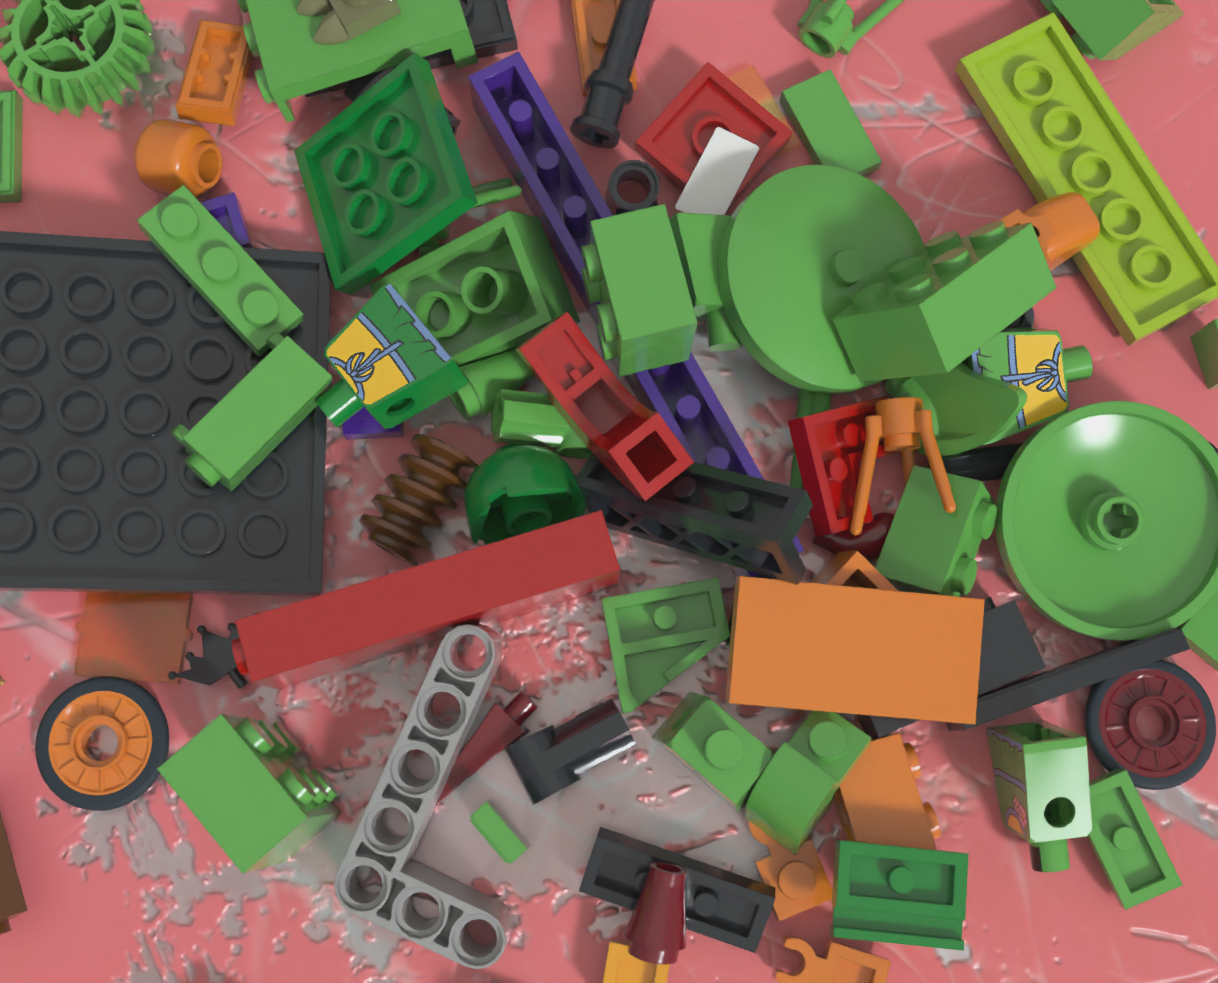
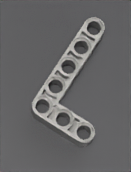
M479 623L457 626L449 631L442 640L344 856L334 883L337 899L351 913L465 967L473 969L491 966L498 961L504 952L513 929L512 916L509 910L497 899L412 860V857L501 662L503 653L501 639L496 631L487 625ZM467 634L476 635L486 646V659L482 666L476 669L465 666L458 658V644ZM438 692L451 693L460 703L461 713L455 724L442 723L435 717L432 703ZM411 750H423L431 756L434 761L435 770L430 780L417 779L410 773L407 766V758ZM385 808H397L405 814L409 825L407 835L395 836L386 831L382 823V813ZM366 865L378 871L382 878L381 892H368L360 886L356 875L358 866ZM423 892L434 897L439 905V916L427 919L418 915L412 907V894ZM476 919L487 921L495 929L497 941L488 945L476 943L468 934L467 923Z

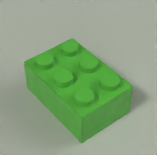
M997 221L984 225L968 236L960 237L958 231L946 232L929 240L925 244L927 252L923 255L908 258L892 266L888 270L890 278L886 281L869 285L855 292L850 297L853 304L833 317L832 320L859 381L948 373L1055 290L1057 287L1032 223L1006 228L1003 221Z
M220 714L157 768L242 874L287 862L342 813L333 801L339 796L338 790L318 768L315 767L312 771H309L294 755L300 749L298 742L278 721L271 725L265 719L256 720L249 716L243 718Z

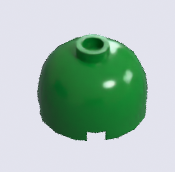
M509 444L497 449L474 469L465 489L466 521L471 539L476 545L478 539L484 541L485 545L574 519L586 513L587 504L584 495L578 487L576 476L568 463L556 452L540 446Z

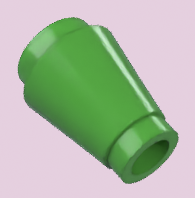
M516 348L509 352L505 351L458 367L469 383L450 394L449 398L458 413L465 420L468 421L475 416L481 419L485 418L492 411L496 393L500 389L516 391L526 381L534 377L533 372L515 350Z

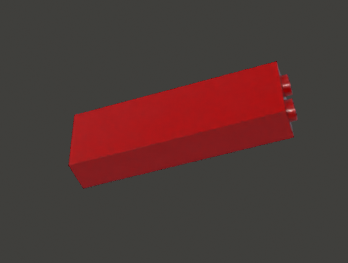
M602 510L235 620L239 638L232 640L233 656L241 675L249 674L252 683L279 690L443 640L446 634L457 626L474 623L488 626L618 586L620 567Z

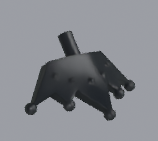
M229 623L227 626L228 630L231 631L230 639L206 631V627L203 625L198 626L197 632L202 634L203 657H196L194 653L187 652L185 657L189 660L191 669L180 673L170 671L168 678L174 680L178 677L211 686L228 674L238 689L245 686L248 682L239 672L232 651V640L239 638L236 624Z

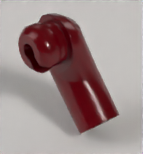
M880 512L875 514L874 521L863 525L859 535H853L850 529L831 535L814 536L812 543L834 554L844 551H858L865 559L872 561L879 558L895 515L888 512Z

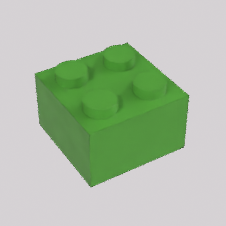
M665 204L590 221V244L581 246L585 267L581 268L589 304L600 302V304L596 305L599 324L596 325V331L603 359H615L619 377L689 360L697 328V319Z

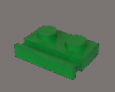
M836 839L832 891L833 914L832 924H830V935L837 938L964 951L962 926L963 920L966 917L969 854Z

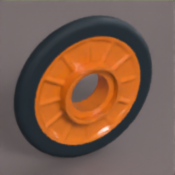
M101 676L83 680L62 692L44 713L38 727L35 743L37 765L49 789L66 803L77 808L92 811L116 809L139 798L159 777L160 772L157 768L166 762L168 756L169 727L160 704L146 689L137 683L112 676ZM106 725L115 731L118 743L114 754L110 758L100 761L90 754L88 739L96 728Z

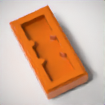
M199 20L176 102L179 119L227 126L236 125L253 59L243 25Z

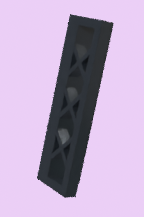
M591 453L576 476L578 487L583 493L587 504L586 508L590 513L602 510L608 529L795 585L799 584L806 571L793 543L796 534L813 507L806 490L694 462L648 500L644 501L628 490L593 453Z

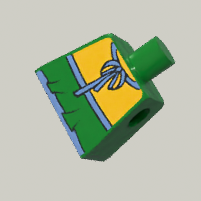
M387 282L325 347L324 356L342 379L316 398L315 402L337 428L365 407L385 429L395 427L463 388L469 381L402 297Z

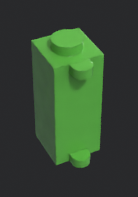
M274 332L266 339L272 351L190 431L182 424H179L171 431V434L191 455L185 463L209 486L213 487L220 481L232 492L318 405L315 399L332 386L333 376L290 337L286 336L284 338L279 333Z

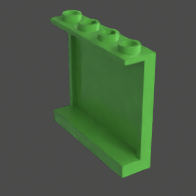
M237 0L242 12H249L251 22L243 24L250 50L255 58L261 57L263 68L255 70L261 94L267 104L276 102L287 122L295 120L290 99L397 66L413 53L422 58L451 49L457 69L478 63L459 0H396L401 12L400 14L349 41L333 45H323L314 42L315 31L325 15H299L296 9L300 0Z

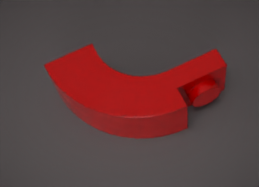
M568 312L559 315L515 349L550 395L547 398L597 459L628 490L640 499L648 500L694 463L660 414L649 410L641 404L617 379Z

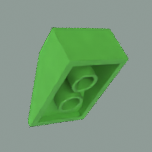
M514 211L505 212L369 284L372 295H374L383 285L389 282L458 367L505 351L509 352L519 347L564 312H568L576 324L580 323L540 217Z

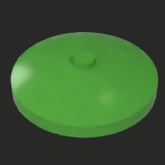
M804 165L782 171L767 179L747 195L735 209L725 227L720 243L717 268L718 285L723 307L732 329L749 354L767 371L782 381L809 392L821 394L852 393L883 380L859 381L832 318L853 304L850 297L855 292L869 285L886 281L890 278L888 270L892 266L908 258L921 256L927 251L910 217L898 202L880 186L844 168L829 165Z
M1129 401L1100 402L1064 412L1049 420L1033 432L1016 451L1007 466L998 490L996 501L997 519L995 523L996 539L999 553L1011 581L1027 602L1044 617L1069 631L1085 636L1107 640H1138L1183 624L1196 615L1218 591V454L1210 443L1191 425L1179 417L1151 405Z

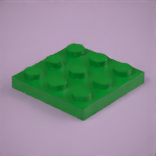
M414 53L294 150L335 290L351 296L478 203L430 64Z

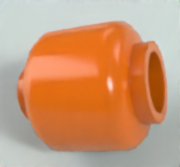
M170 119L155 120L144 128L133 149V158L139 178L147 188L158 193L170 195L184 185L195 198H199L217 183L223 169L222 154L211 133L194 124Z

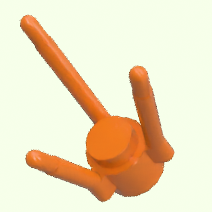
M916 397L891 398L876 402V416L865 417L866 440L852 510L850 532L853 535H859L862 531L879 440L884 441L885 451L901 452L904 487H906L912 468L915 465L914 449L921 447V438L944 510L947 513H953L956 510V504L934 436L931 410H924L923 400Z

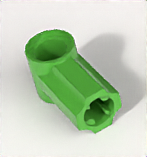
M500 389L496 393L494 406L491 411V432L493 433L494 442L555 448V452L563 457L589 458L592 452L547 398L550 396L549 394Z

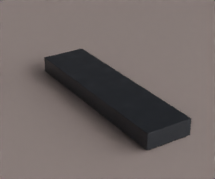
M1177 627L1143 639L1130 640L977 696L975 724L946 722L949 731L967 730L1186 651L1190 647L1182 629L1177 630Z

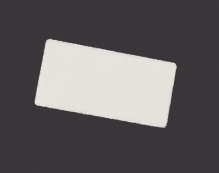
M717 127L675 208L684 213L725 215L759 147Z

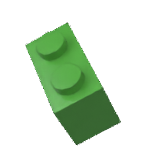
M913 466L875 567L898 591L961 597L962 594L967 595L971 591L977 574V562L974 559L981 540L990 537L997 519L995 501L982 481L947 473L956 504V510L953 513H947L937 491L931 469Z

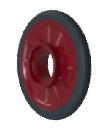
M1158 660L1097 682L1087 699L1084 717L1085 731L1094 755L1108 772L1120 767L1126 769L1134 786L1137 788L1164 790L1179 786L1200 772L1213 751L1216 738V719L1211 701L1201 684L1190 673L1171 662ZM1145 706L1157 709L1164 720V730L1161 736L1153 741L1144 738L1138 732L1136 726L1138 712Z

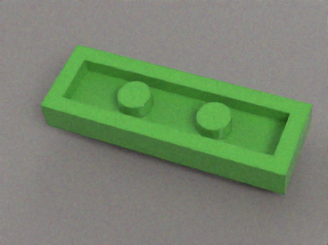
M184 185L137 219L139 229L258 357L270 348L266 339L274 332L284 337L303 322L304 314Z

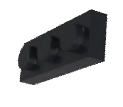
M603 827L599 828L579 892L634 911L648 877L650 863L666 862L681 866L687 870L685 881L686 929L756 953L776 898L775 887Z

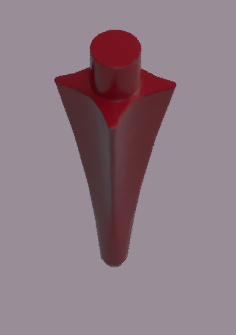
M520 691L507 706L501 701L498 704L496 702L493 704L477 730L459 753L435 808L464 781L530 731L523 723L538 706L523 691Z

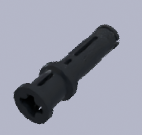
M620 0L599 67L586 77L584 89L587 95L581 114L572 120L570 126L571 133L580 141L599 148H613L618 145L620 132L617 127L624 106L630 104L634 95L630 77L655 0Z

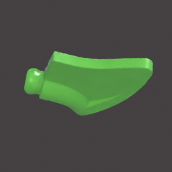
M963 363L958 364L948 373L887 379L885 382L886 391L891 396H894V398H921L924 410H931L933 432L941 456L959 454L992 440L1007 428L1027 402V394L1024 389L1011 383L979 374L966 367ZM920 438L921 447L917 449V452L926 455L922 440Z

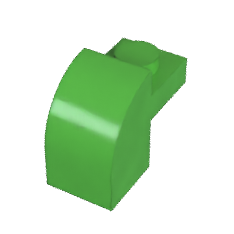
M812 710L788 744L783 742L760 776L746 804L745 818L796 855L831 807L834 793L868 748L872 737L836 712Z

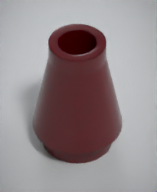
M666 862L650 863L648 877L624 932L625 937L629 939L628 953L633 957L653 964H674L678 960L679 951L686 948L685 881L687 870L685 868Z

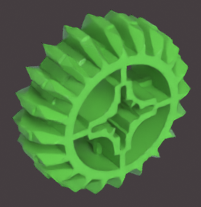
M15 0L18 4L17 8L2 9L4 20L8 25L0 28V42L3 45L0 49V58L7 67L9 78L18 88L23 89L25 95L33 103L38 105L44 103L50 111L55 112L57 115L67 108L72 115L81 118L87 105L94 112L103 115L105 101L112 99L113 102L123 106L121 92L124 89L129 88L140 91V83L135 75L151 73V64L146 57L156 53L155 43L150 37L154 33L152 30L153 25L147 14L144 13L145 8L140 0ZM71 33H74L84 45V51L77 47L70 37Z

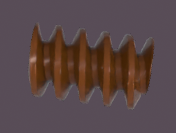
M415 434L410 440L412 447L420 457L402 454L397 460L407 477L389 474L384 480L395 496L376 494L371 500L382 516L377 517L363 514L358 520L369 534L368 539L411 567L419 565L409 552L411 546L430 550L432 546L431 542L422 532L424 526L440 530L445 526L434 511L436 507L455 510L458 506L447 490L449 487L466 489L467 480L459 471L462 467L475 469L478 466L472 459L448 443L421 434Z

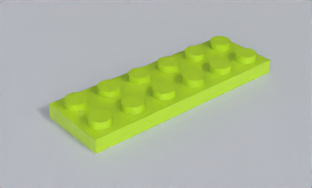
M1054 12L959 60L955 68L956 73L1037 202L1040 203L1063 193L1076 192L1086 199L1098 218L1100 232L1097 238L1073 255L1072 258L1127 346L1218 299V266Z

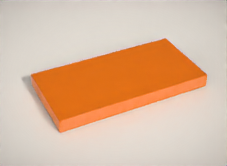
M736 576L725 702L975 724L985 599L799 582L798 585L777 579Z

